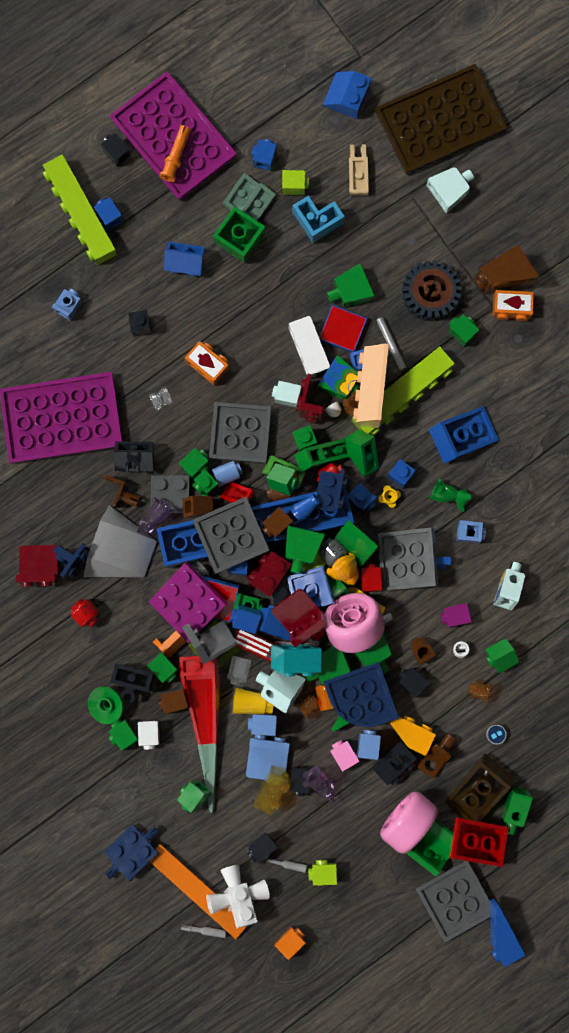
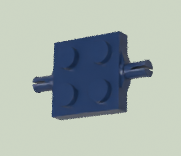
M132 824L104 851L113 864L105 875L111 879L119 871L129 881H132L160 854L154 848L151 841L159 831L153 826L144 834Z

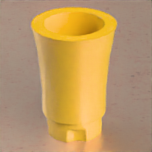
M236 687L232 714L272 715L274 705L265 700L261 693Z

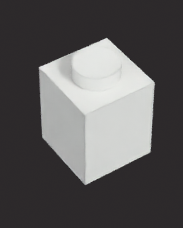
M159 721L138 722L139 746H144V750L155 749V745H160Z

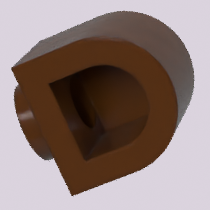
M419 637L411 643V650L418 664L429 662L436 656L426 638Z

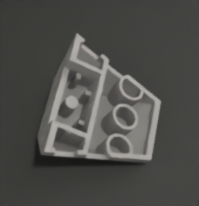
M109 505L100 520L90 548L84 577L145 578L157 541Z

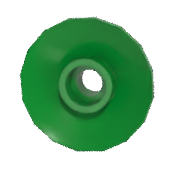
M100 686L90 693L88 709L96 721L102 724H112L122 715L123 701L114 689L108 686Z

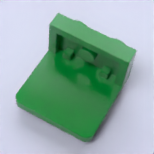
M435 819L425 836L406 854L436 877L450 857L454 833Z

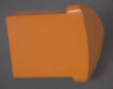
M175 631L163 644L157 638L153 643L167 658H171L186 641Z
M317 686L315 689L320 711L334 709L330 703L325 686Z

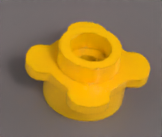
M385 486L383 488L384 492L379 496L378 500L380 503H386L390 508H394L396 500L401 497V493L390 486Z

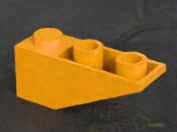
M404 716V718L399 717L388 722L406 747L424 756L427 755L436 735L432 733V728L424 724L421 727L415 725V720L408 716Z

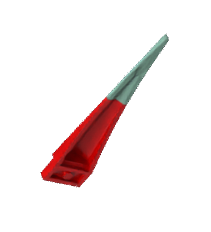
M199 656L179 657L180 678L195 731L205 787L212 792L208 798L209 811L214 813L220 691L218 656L203 664Z

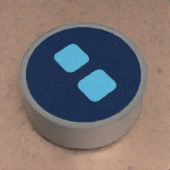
M500 725L490 726L486 731L487 740L492 744L503 743L506 739L505 729Z

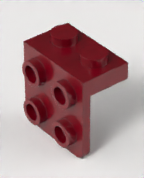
M308 373L307 378L303 377L300 393L303 395L298 396L296 411L299 412V418L306 419L305 421L308 423L316 424L321 422L323 407L306 403L311 383V374Z
M56 545L20 546L19 574H16V583L21 584V587H33V584H41V587H51L52 583H58V559L55 558L57 554L53 552Z
M272 551L262 554L257 561L259 563L258 567L252 569L247 576L249 580L247 582L248 585L254 586L269 597L291 565V563Z
M303 589L296 590L272 608V614L289 631L290 642L294 647L306 643L313 634L320 633L326 626V615Z

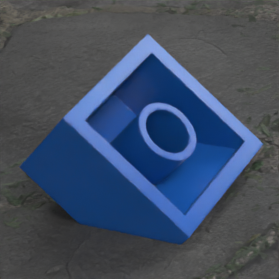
M355 71L336 72L323 107L357 119L370 89L371 77Z

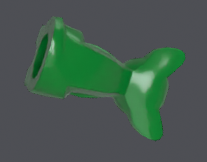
M439 478L429 499L442 503L455 501L458 509L464 512L465 505L468 504L472 495L468 493L467 489L464 488L458 491L453 486L444 484L442 479Z

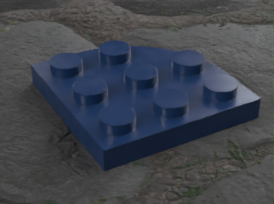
M379 662L323 681L330 703L336 713L353 725L373 727L399 718Z

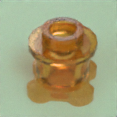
M356 392L351 393L348 399L343 400L344 410L352 416L354 415V408L350 405L356 404L357 407L355 408L358 409L359 401H355Z
M475 680L474 683L471 682L468 688V694H471L470 698L481 699L482 702L486 703L492 684L485 685L478 683V680Z
M307 695L304 701L296 704L307 720L312 713L320 710L318 708L320 703L314 696L309 697Z

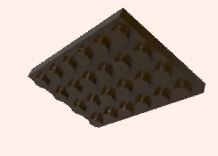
M476 64L375 107V112L406 175L507 130V126Z

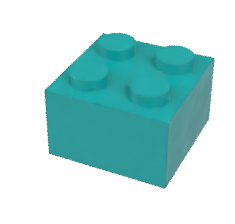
M299 644L297 647L293 645H271V669L287 677H294L296 673H302L303 676H314V672H321V648L309 644Z

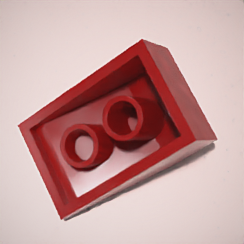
M456 818L450 858L503 867L508 827Z

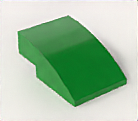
M349 520L334 538L348 550V555H350L349 553L355 555L358 570L370 559L378 547Z

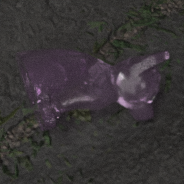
M153 497V504L147 512V517L140 519L136 531L138 533H151L156 537L157 527L155 524L163 521L174 508L166 500H159Z
M315 766L303 773V778H306L303 787H311L317 795L327 798L332 803L335 802L333 793L336 781L334 778L327 779L326 774L319 766Z

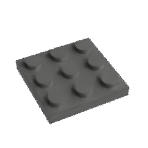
M214 402L209 459L266 464L271 407Z
M247 497L193 519L215 574L269 551Z
M434 528L378 534L382 591L438 586Z
M468 861L455 865L415 888L444 943L490 917V901Z

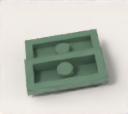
M243 173L222 204L230 210L235 206L257 221L275 196V193L262 183L258 184L247 174Z

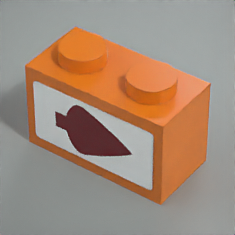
M495 290L492 317H497L498 320L516 318L517 321H527L533 315L534 292Z
M199 341L185 357V361L215 386L229 370L228 360L222 355L217 356L213 352L214 349L206 342L203 344Z

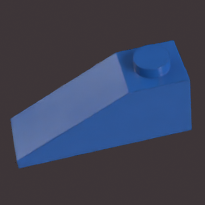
M492 899L490 900V940L494 950L491 953L497 963L501 961L503 966L506 967L524 957L525 954L499 905Z

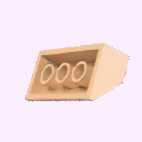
M389 344L366 346L364 353L360 352L359 364L363 365L362 371H358L357 382L361 384L360 390L356 389L355 401H359L358 409L354 408L353 420H357L356 426L379 428Z

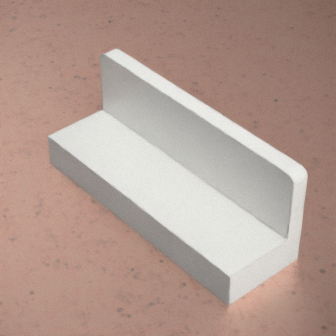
M307 316L289 323L288 328L306 374L309 373L311 378H314L316 373L329 369V362L311 317Z

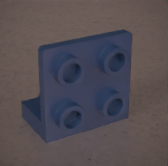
M344 469L340 470V474L327 471L320 472L316 496L321 503L314 510L337 513L338 508L342 509L344 494H341V489L345 490L348 475H344Z

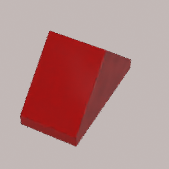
M230 482L226 485L220 498L233 503L247 497L249 504H251L255 491Z

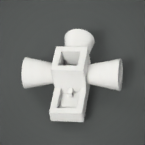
M239 865L229 866L220 870L229 888L223 892L224 894H209L206 896L210 913L214 914L228 907V911L233 913L237 929L256 924L257 919L251 900L269 899L266 881L262 880L247 887V883L241 884Z

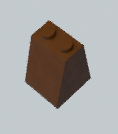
M516 245L480 267L475 278V284L485 294L495 293V290H522L533 287L539 275L519 245Z

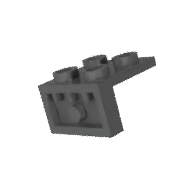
M224 621L199 634L196 628L192 630L189 623L182 627L203 664L237 645L236 640Z

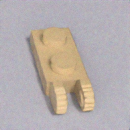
M366 144L361 146L362 157H355V147L350 145V196L368 195Z

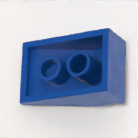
M484 406L442 421L429 429L444 464L499 441Z

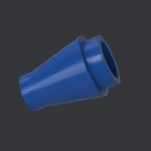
M312 494L310 497L294 504L291 511L299 521L306 520L321 502L315 494Z

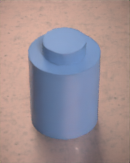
M234 461L212 469L219 487L240 479V474H242L239 463L235 464Z

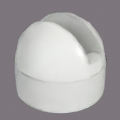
M336 401L327 407L325 411L331 417H338L341 414V406Z
M457 642L453 648L454 655L458 658L466 657L469 653V646L465 642ZM466 650V652H462V653H457V652H456V651Z

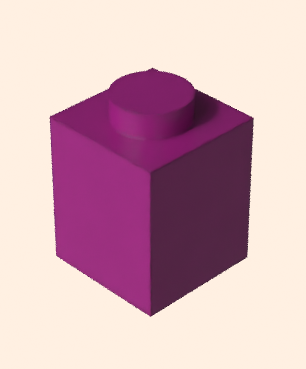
M467 603L442 609L443 613H440L442 624H446L447 628L471 622Z

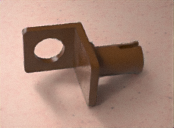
M104 474L102 479L120 485L112 507H115L119 501L136 507V501L139 500L140 496L125 491L123 488L125 482Z
M446 734L439 746L436 744L427 752V755L424 756L417 766L418 769L433 779L443 764L451 758L448 752L456 743L455 738ZM431 760L435 763L433 771L426 769V761Z

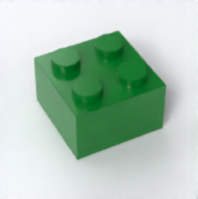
M234 206L214 233L213 241L214 244L245 263L266 234L265 226Z

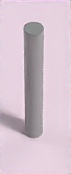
M384 318L377 319L376 321L387 344H389V349L399 370L406 369L407 367Z

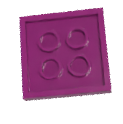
M189 562L184 563L149 601L187 643H190V640L184 632L183 626L189 623L192 630L196 628L200 633L228 604Z

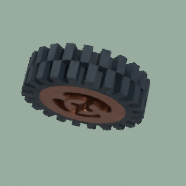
M429 260L425 261L424 264L420 262L417 264V267L411 268V271L407 273L402 287L405 307L408 306L410 313H415V317L418 318L420 316L424 321L426 319H430V321L435 319L442 320L444 316L446 318L455 310L460 300L462 290L460 278L457 279L458 274L456 271L452 272V267L450 266L448 268L445 267L444 262H441V264H438L436 260H433V263H430ZM434 281H437L438 283L429 301L424 300L429 290H431Z

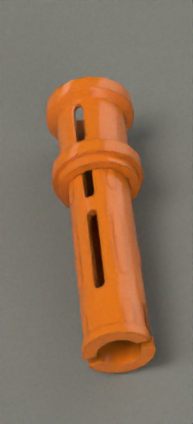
M180 125L170 156L165 158L164 162L166 164L159 175L165 181L175 182L176 180L175 174L181 166L180 158L191 132V129L187 126L184 129V125Z

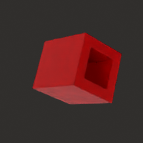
M376 564L364 565L365 568L360 570L362 592H381V567H376Z

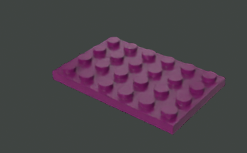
M167 71L109 115L112 122L159 178L160 172L163 171L166 164L164 162L165 158L170 156L180 125H184V129L186 126L191 129L180 158L181 166L175 174V182H168L160 178L178 201L237 156V153Z
M112 372L0 389L10 464L112 449L115 446V441H122Z

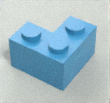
M309 196L292 205V213L312 243L344 224L345 216L335 201L319 211Z

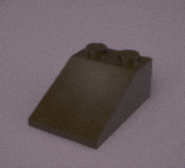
M484 753L444 802L464 819L480 822L511 788L515 778Z

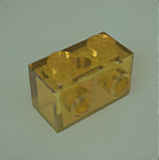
M271 766L254 799L253 807L269 815L272 814L273 810L277 811L282 802L280 799L282 793L286 794L291 784L288 782L289 773Z

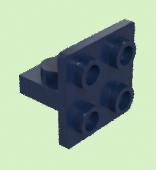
M82 543L74 555L58 545L53 550L57 554L55 558L66 565L60 576L68 581L77 575L80 563H85L90 549Z

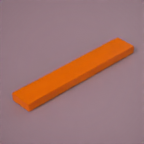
M160 844L156 848L160 854L150 863L236 939L247 926L237 929L233 913L228 911V907L211 914L208 909L206 896L216 893Z

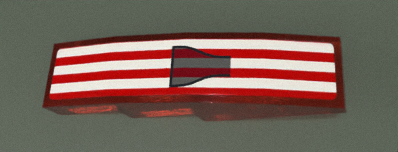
M238 629L234 637L237 642L235 647L271 664V645L277 644L256 634ZM296 673V675L303 677L302 673Z

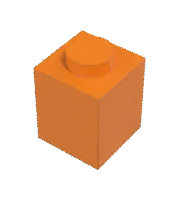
M291 926L275 942L274 946L289 960L305 944L303 939L305 934L298 927L294 929Z

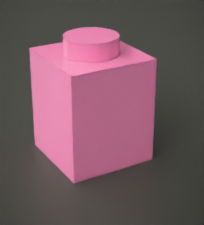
M341 739L332 745L333 749L330 752L342 772L359 762L348 741L343 743Z

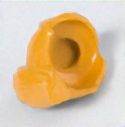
M349 553L350 555L339 558L332 568L328 567L326 573L333 579L343 581L347 585H354L359 578V571L355 555Z

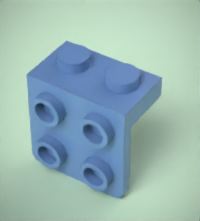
M255 735V738H250L246 776L255 779L283 782L285 780L289 743H286L284 738L274 737V741L266 740L267 736Z

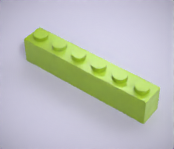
M63 154L43 164L45 171L42 173L47 182H52L54 187L51 189L55 197H60L62 200L60 206L65 214L69 213L71 217L69 222L72 228L78 229L80 234L77 237L82 246L86 244L89 249L86 251L91 261L95 260L96 264L99 265L116 256L117 253Z
M438 347L384 391L380 426L384 423L388 425L395 419L394 415L397 412L403 413L409 408L408 404L412 400L418 401L424 395L423 391L427 388L431 390L439 383L437 381L442 376L446 378L453 372L452 368L455 363L441 347ZM352 417L351 421L356 426L357 420H353ZM356 426L359 430L372 436L380 431L379 428Z

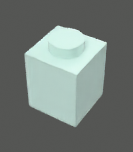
M279 381L278 386L274 385L272 397H275V403L296 407L301 386Z

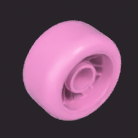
M352 593L341 596L335 600L334 604L329 605L324 613L326 615L325 631L331 644L342 652L357 653L365 651L374 646L384 633L385 622L380 607L372 597L366 594Z
M412 792L399 803L387 818L380 831V835L393 849L405 854L414 848L431 828L438 815V809L421 793Z

